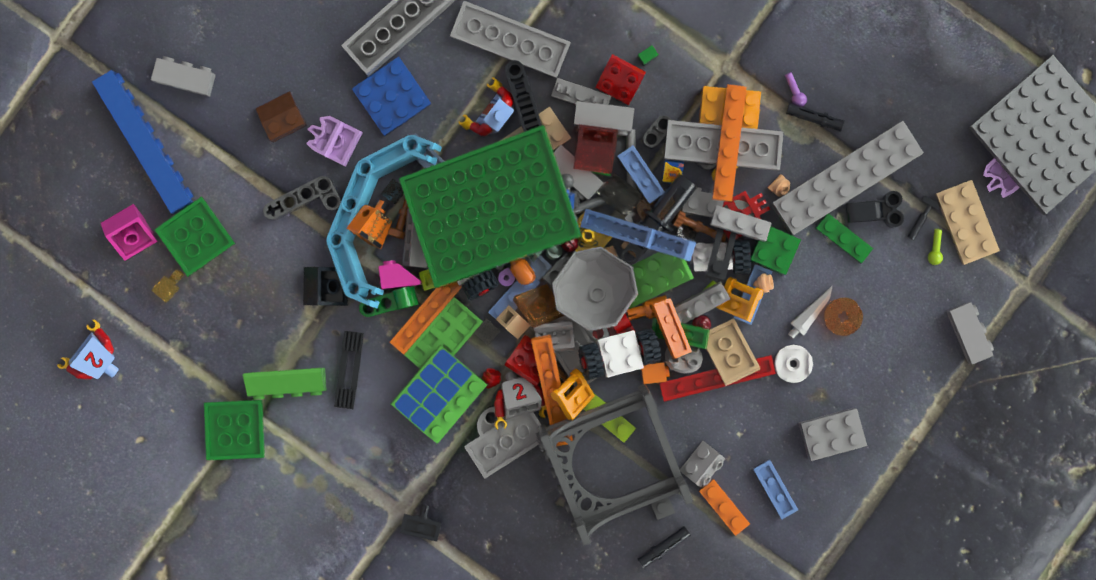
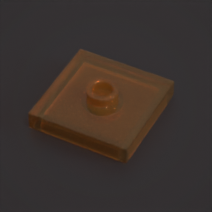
M547 284L518 294L513 298V301L532 328L565 316L557 311L554 294Z

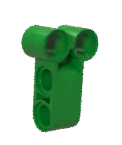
M414 286L404 287L388 294L370 298L369 300L374 302L375 300L379 301L378 307H373V312L369 313L367 305L361 303L359 311L363 316L371 317L419 305ZM386 298L391 300L390 308H387L384 304Z

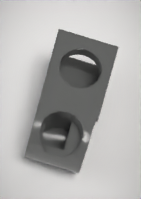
M566 253L542 278V281L552 290L553 281L570 259Z

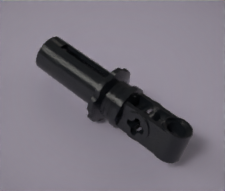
M679 173L650 211L646 208L643 209L646 216L638 224L660 232L665 230L672 232L673 229L669 226L671 221L697 189V186ZM680 186L684 189V192L665 217L660 220L657 215ZM629 243L622 252L621 258L627 264L634 265L648 248ZM627 251H633L636 254L634 261L628 262L625 260L624 255Z

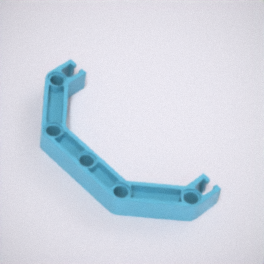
M408 135L361 159L356 164L326 239L345 295L349 298L377 308L379 301L367 300L366 296L369 290H372L371 294L374 295L376 293L383 295L384 290L367 283L353 244L356 235L346 228L362 206L369 204L379 178L417 159L435 165L437 157L424 156L427 147L441 152L442 147L438 144L415 135ZM417 143L416 148L413 150V145Z

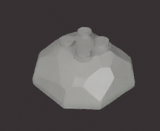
M602 247L574 252L552 283L557 311L588 331L616 326L638 295L633 267Z

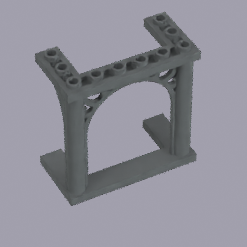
M645 384L638 386V391L578 414L574 420L565 419L548 427L545 424L538 426L539 432L536 435L539 446L547 462L551 460L553 468H550L553 478H558L560 485L557 486L561 497H566L567 503H564L568 514L572 513L574 520L571 521L577 540H582L583 545L591 543V534L610 520L680 492L686 505L694 502L662 427L653 397ZM646 406L673 476L617 498H602L586 491L577 481L572 468L573 451L579 439L593 427ZM572 434L575 435V438L572 441L569 438L565 437L567 435H569V437ZM561 441L569 444L570 449L566 452L557 449L556 444ZM557 454L560 456H566L568 461L566 463H562L563 459L561 457H558ZM572 475L573 478L568 479L567 476ZM576 490L581 492V496L578 499L577 493H575ZM586 497L590 498L591 506L587 510H582L580 507L582 500ZM596 502H601L602 506H597V509H595Z

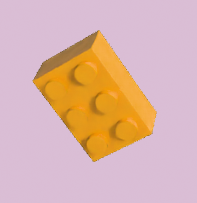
M703 86L699 123L722 125L726 88ZM746 90L742 119L743 128L758 129L760 91Z

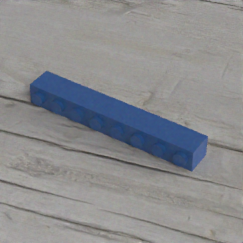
M110 70L92 81L170 213L176 214L193 203L192 197L194 195L189 187H184L182 175L179 171L175 172L172 167L174 164L169 154L165 155L163 152L164 145L159 138L156 139L154 137L152 125L143 119L142 116L145 114L139 105L136 106L133 99L135 97L129 89H125L123 85L125 81L119 72L116 74V72Z

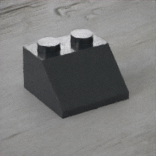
M304 267L303 305L348 306V296L344 293L335 267Z

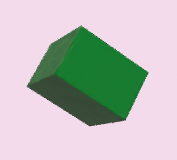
M652 45L639 53L637 57L642 65L645 66L657 58L659 54Z

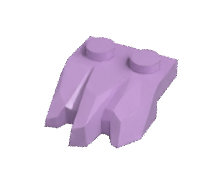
M331 116L320 117L321 127L311 125L307 129L314 135L315 139L309 140L306 144L315 152L346 167L363 132Z
M995 158L986 165L983 176L993 178L987 185L989 192L1002 188L1001 196L1004 198L1020 188Z

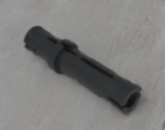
M789 103L786 111L787 115L816 123L822 128L827 127L841 132L844 120L829 116L828 113H819Z
M683 526L657 546H652L650 551L638 558V561L645 569L657 559H662L664 554L690 537L691 534Z

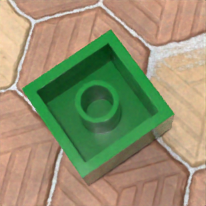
M770 226L767 241H756L751 253V262L784 276L788 272L801 239Z

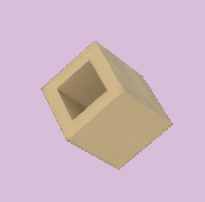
M509 305L496 318L517 339L531 326Z

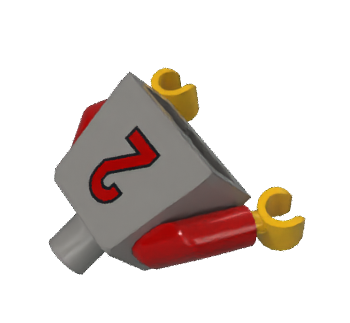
M514 371L508 372L505 375L507 381L501 384V389L497 391L494 401L495 417H497L494 426L497 430V424L500 421L504 423V429L507 427L506 421L503 420L504 416L508 419L539 410V416L545 418L544 410H546L542 388L539 385L534 386L523 377L518 378Z

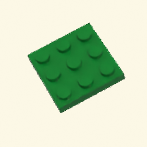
M202 196L155 229L187 277L236 244Z
M263 400L204 402L206 460L265 457Z

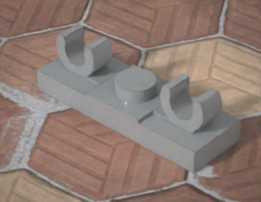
M557 78L551 97L575 105L577 101L609 105L611 99L610 95Z
M720 281L675 305L674 308L680 323H686L730 300V296Z

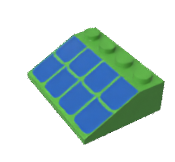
M440 345L390 404L438 444L487 384Z

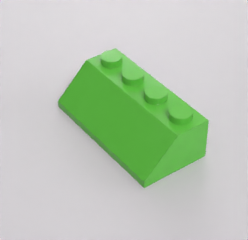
M325 368L243 374L247 396H253V400L265 399L264 395H272V398H283V394L291 393V397L303 396V392H310V396L322 395V391L327 390Z

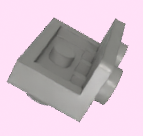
M697 187L684 204L682 211L712 218L715 206L723 207L724 201L712 200L713 190H709V193L701 192L702 188Z
M561 320L557 323L541 322L538 325H534L535 337L551 335L554 352L575 350L572 322Z
M702 441L682 466L680 472L700 488H703L711 481L712 475L723 466L725 458L706 442Z

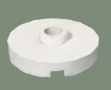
M788 345L780 349L775 356L774 367L781 379L786 382L797 383L809 376L812 371L813 361L810 353L802 346ZM792 360L796 361L795 367L790 366Z

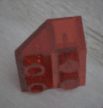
M579 124L573 169L611 174L618 129Z

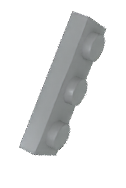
M716 205L710 225L766 242L771 222Z

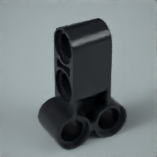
M890 191L884 195L883 200L846 203L847 223L884 220L885 224L890 228L902 225L904 215L901 211L897 210V207L902 203V195L898 191ZM889 195L896 196L897 203L895 205H891L888 202ZM891 214L898 216L899 221L897 224L890 222Z

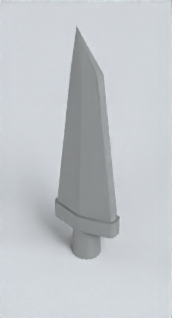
M832 286L790 322L793 329L788 333L789 337L794 339L798 333L803 336L807 333L811 324L829 301Z

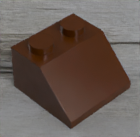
M290 91L256 108L261 124L273 143L307 126Z

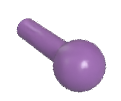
M792 72L785 74L793 94L792 103L803 107L807 102L806 95L799 91Z

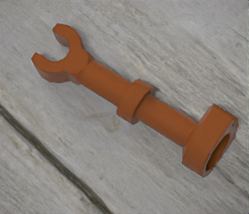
M406 198L402 209H399L398 214L400 216L396 228L390 227L387 234L402 240L405 238L403 228L409 209Z
M681 210L671 221L677 227L684 224L693 228V231L697 233L700 231L714 239L716 237L717 230L703 225V222L699 220L694 221L685 217V212ZM724 233L722 234L721 242L723 243L727 237L726 235H724Z

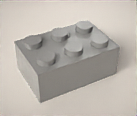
M857 408L846 409L798 423L807 457L810 461L867 446Z

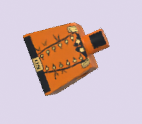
M379 199L375 208L363 205L346 229L367 244L381 249L392 224V220L385 215L389 204Z

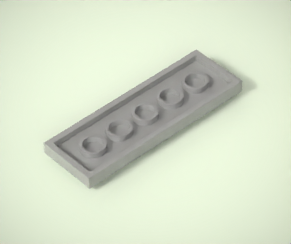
M463 1L450 34L451 38L510 61H520L523 66L556 79L571 44L567 40L467 1Z
M668 120L664 159L717 164L721 125ZM741 127L736 167L779 171L783 132Z

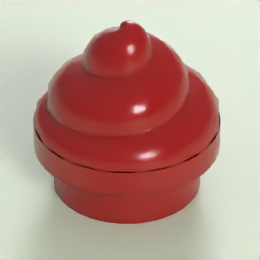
M488 368L483 373L482 379L487 384V389L495 387L501 382V373L498 370Z

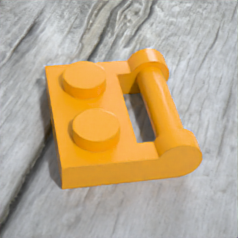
M729 277L724 288L729 294L730 300L718 305L716 308L750 322L758 301L763 296V290L758 287H750L738 282L736 278ZM735 288L751 295L750 300L732 294V289Z
M573 369L567 380L551 393V397L558 402L568 420H574L595 396L583 374L578 369ZM576 381L578 385L565 397L564 393Z

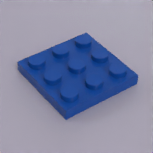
M399 56L352 88L384 136L431 105V102Z

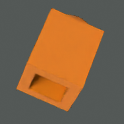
M664 362L643 365L644 368L641 369L643 384L666 382V377H670L669 367L665 366Z

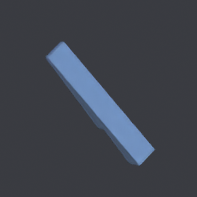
M589 209L585 210L580 226L687 261H691L696 242Z

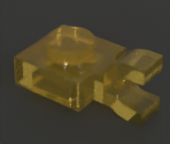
M175 270L170 278L163 276L152 291L165 303H168L180 289L176 284L185 274L180 270Z

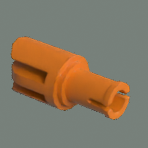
M521 258L509 262L511 264L510 271L521 285L533 283L536 275L526 259Z
M666 295L649 299L642 303L641 306L628 309L626 311L628 319L631 321L644 316L648 319L655 318L656 316L651 305L666 300Z

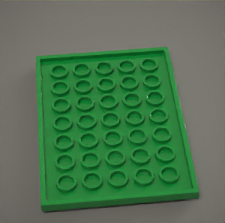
M544 125L399 178L435 288L582 237Z

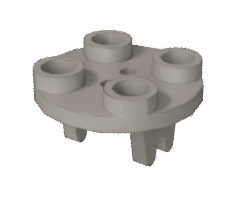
M690 346L692 352L676 359H672L667 348L664 355L665 362L670 370L680 373H693L701 367L703 361L700 348Z

